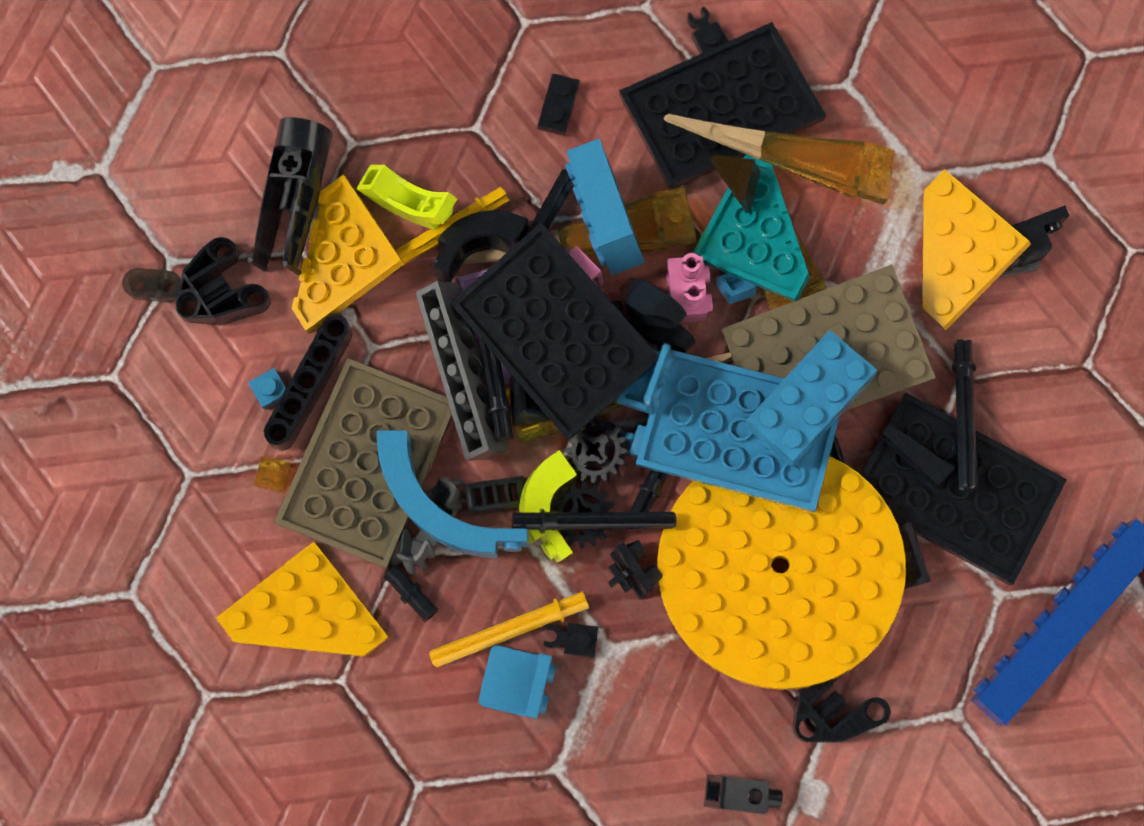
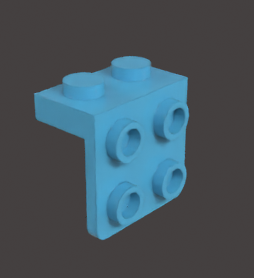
M664 343L661 352L655 351L659 356L657 364L618 397V404L651 415L655 407L660 408L665 395L663 390L664 380H670L675 367V362H673L675 355L671 354V345Z
M498 645L493 646L490 651L479 695V704L483 707L538 720L539 713H546L549 696L544 695L547 682L553 683L557 666L551 664L552 656L536 655Z

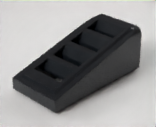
M524 476L464 484L469 516L473 517L519 508L521 493L525 485ZM511 485H517L519 496L517 501H513ZM500 487H505L507 502L501 503ZM493 489L495 504H489L487 490ZM481 491L483 502L481 506H477L475 492Z

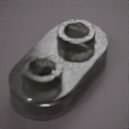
M134 268L124 275L122 286L124 291L133 299L173 302L177 298L181 279L175 272L168 270ZM144 282L142 289L137 290L135 288L137 283ZM168 284L174 285L170 292H165V287Z

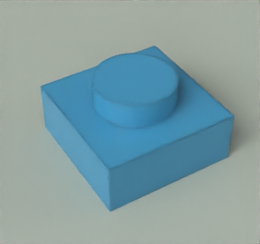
M724 274L716 278V286L729 304L756 296L757 287L730 274Z
M275 368L248 382L264 410L279 402L286 389Z

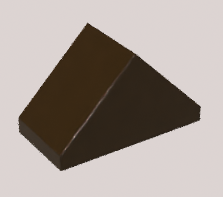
M721 155L712 156L710 160L745 213L749 212L752 208L761 172L755 160Z

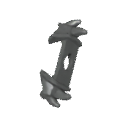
M440 477L438 483L426 491L425 494L441 510L454 517L457 511L462 509L459 500H466L465 493L458 489V487L464 486L465 482L458 478L448 479ZM404 528L401 533V547L397 557L402 560L408 573L415 575V566L423 570L429 568L425 559H434L439 542L422 530H420L416 538L412 539L408 530Z

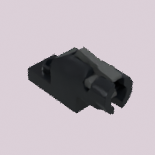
M1065 205L1012 225L1013 228L1029 240L1031 245L999 278L1034 272L1039 268L1040 261L1052 249L1048 234L1063 228L1062 223L1070 216Z

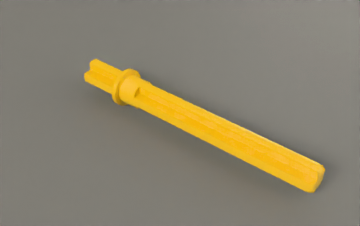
M499 187L481 199L475 198L473 204L451 216L444 224H439L437 229H429L396 249L397 253L405 264L409 263L437 246L441 234L459 219L477 212L496 210L510 202L504 189Z
M582 591L559 601L555 598L553 603L435 648L429 652L431 661L435 667H440L560 619L564 622L565 617L589 608L585 595Z

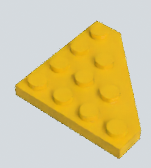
M945 169L924 190L922 309L946 331L1031 243Z
M344 175L320 191L317 202L320 206L317 218L313 219L308 239L310 247L307 258L303 259L299 276L301 284L298 296L294 297L292 310L305 331L310 334L317 330L328 316L340 313L405 264L350 181Z
M314 541L216 617V620L232 641L240 644L366 657L389 638Z

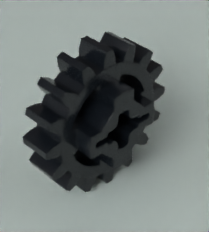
M596 419L594 426L592 423H589L585 426L584 430L577 434L576 438L573 437L571 440H568L572 443V447L566 448L564 452L571 455V458L567 459L571 467H574L573 470L577 474L576 476L581 475L580 480L588 483L591 479L593 484L599 486L601 478L609 484L611 483L610 475L621 476L618 469L620 466L628 467V464L623 459L631 455L630 451L624 448L630 443L627 438L622 437L624 431L619 427L615 428V424L611 421H607L604 425L601 419ZM603 433L599 437H592V435ZM592 445L598 448L600 455L603 457V459L597 456V453L595 452V449ZM596 467H603V468H604V469H601V470H598V471H591V470H590V469L594 470Z
M582 482L581 489H577L572 483L570 484L571 492L567 493L562 489L560 490L562 500L554 499L552 502L558 510L550 512H563L565 505L570 500L573 505L570 512H578V504H580L584 512H609L614 507V502L605 501L608 496L607 491L601 494L597 493V484L590 490L587 489L586 482ZM583 496L593 498L597 502L594 504L589 503L583 499ZM561 529L559 533L563 538L565 536L569 538L568 546L571 547L574 541H578L580 549H583L585 542L588 541L592 547H595L597 537L605 541L607 537L604 530L612 531L613 529H597L596 531L594 529H580L583 535L576 534L569 529Z

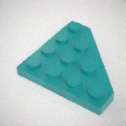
M746 154L744 158L755 160L761 171L751 210L745 213L730 189L727 188L693 253L703 256V263L794 302L799 300L810 279V274L772 165Z

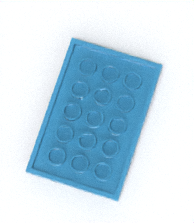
M671 350V354L675 355L673 361L675 362V367L670 380H664L663 390L665 395L660 408L655 407L652 415H649L636 466L815 513L839 418L791 468L746 428V420L785 378Z

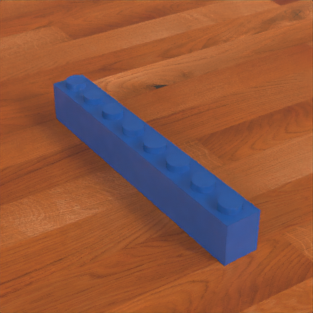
M1138 519L1127 523L1122 521L1111 532L1114 538L1107 545L1102 543L1091 556L1094 560L1088 567L1083 565L1072 576L1075 582L1068 589L1066 587L1062 588L1052 600L1055 604L1049 611L1044 609L1033 620L1036 626L1029 634L1027 632L1022 633L1013 643L1015 650L1009 656L1004 654L994 664L993 668L996 671L989 679L984 677L973 688L976 694L970 700L998 726L1007 725L1143 570L1144 524Z

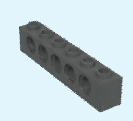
M436 281L415 292L465 459L466 461L489 460L510 450L508 440L503 442L497 441L493 417L488 415V411L491 408L484 362L474 330L451 304L462 293L460 284Z

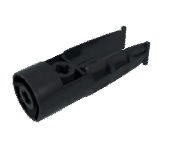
M285 117L280 120L260 206L253 258L249 257L247 259L250 264L263 272L267 270L272 255L282 212L287 211L291 215L282 265L297 275L301 274L298 265L313 221L333 135L329 128L315 121L297 117Z

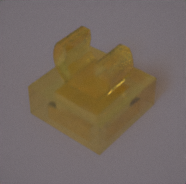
M261 456L254 486L285 494L292 464Z

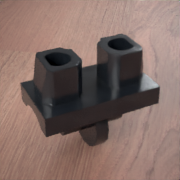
M639 540L627 545L622 542L609 554L615 563L608 567L614 576L608 584L611 588L619 584L625 593L633 589L639 600L648 595L654 589L653 586L663 577L654 564L642 570L637 563V560L646 555L645 548Z

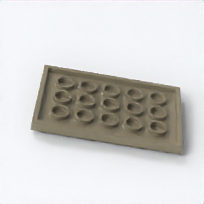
M893 265L722 328L735 366L785 378L822 337L831 330L877 369L872 382L845 411L935 378Z
M347 358L274 523L388 569L409 517L396 501L384 478L378 456L377 430L408 431L412 438L411 454L413 468L422 488L453 417L447 397Z

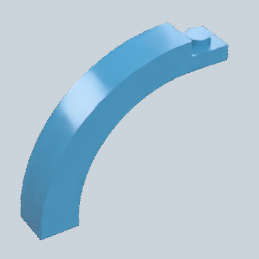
M377 430L379 462L387 485L402 510L424 533L453 550L483 558L498 559V546L503 547L504 551L510 552L521 551L522 547H529L528 529L479 527L462 522L441 510L423 492L416 478L411 454L412 438L408 431Z

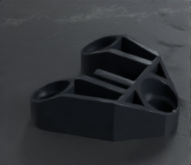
M224 237L214 238L203 246L183 269L175 305L178 315L184 321L198 324L224 325L261 314L269 308L271 299L263 286L248 284L232 291L221 273L234 266L239 259V250L232 240ZM229 246L233 249L231 257L226 259L217 257V252L221 247ZM255 292L262 293L264 295L262 304L257 306L249 305L248 299L251 294ZM187 302H197L198 307L194 314L185 315L183 313V307Z
M629 277L619 287L633 327L642 337L657 343V350L661 351L665 343L671 345V350L686 353L696 343L694 337L679 324L687 316V313L675 299L648 282Z
M838 677L808 688L798 689L795 694L793 733L796 738L803 742H843L886 723L891 714L890 706L883 698H868L853 710H849L829 728L827 723L848 705L845 699L835 690L815 709L811 707V704L830 689L833 683L840 678ZM873 702L879 703L884 710L883 717L878 721L870 719L867 714V708ZM804 719H811L816 724V733L811 737L803 736L799 730V725Z

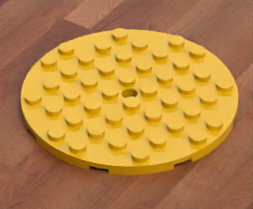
M829 456L815 513L693 481L684 490L670 511L676 514V527L663 529L658 550V569L663 575L659 580V588L664 606L671 623L685 644L703 662L728 677L738 680L743 684L773 690L808 688L812 685L833 680L864 661L878 647L895 620L902 601L906 577L905 551L898 525L891 510L877 490L858 472ZM774 559H787L790 565L789 569L785 573L775 572L771 565Z

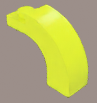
M370 165L356 188L384 209L412 223L431 229H437L439 224H444L453 213V206L457 201V198L449 192H432L419 188L398 176L385 165Z
M560 450L543 461L527 479L521 493L519 512H539L540 509L550 512V503L556 490L577 475ZM528 530L529 544L540 538L543 542L541 547L551 560L554 558L558 563L573 553L558 530H545L544 533H540L539 530Z

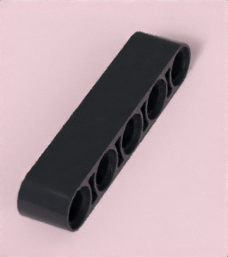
M333 314L323 321L265 425L264 437L276 450H287L295 443L352 339V330L346 318L342 315ZM339 325L345 327L341 335H330L333 327ZM320 352H330V357L327 361H316V357ZM305 378H316V382L312 387H302V382ZM292 403H301V409L298 413L293 415L287 413L288 407ZM286 429L287 434L283 440H273V434L276 430Z

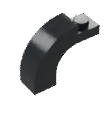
M491 210L470 214L450 225L438 239L441 253L437 255L433 265L437 281L452 282L463 262L470 255L478 251L493 249L507 253L524 238L529 229L528 218L511 212Z

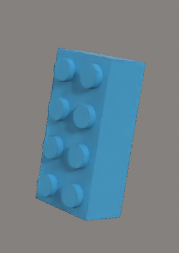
M600 138L567 150L570 162L566 163L565 167L570 180L573 182V191L578 204L581 206V215L586 228L589 230V238L601 267L607 265L612 276L644 264L645 261Z
M829 330L746 420V428L793 468L872 382L877 369Z

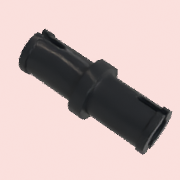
M398 564L393 566L384 575V579L401 595L400 600L404 604L408 603L424 622L430 620L438 612L439 608L421 591L422 587L420 584H414L400 569Z

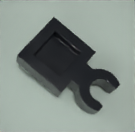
M702 7L700 11L703 19H694L692 13H688L687 16L688 25L696 30L692 32L691 38L700 54L728 42L718 21L712 24L709 23V11L705 7Z
M568 623L567 631H561L554 624L546 625L545 630L554 631L557 638L553 642L544 641V647L553 649L559 645H565L564 654L595 658L598 626Z

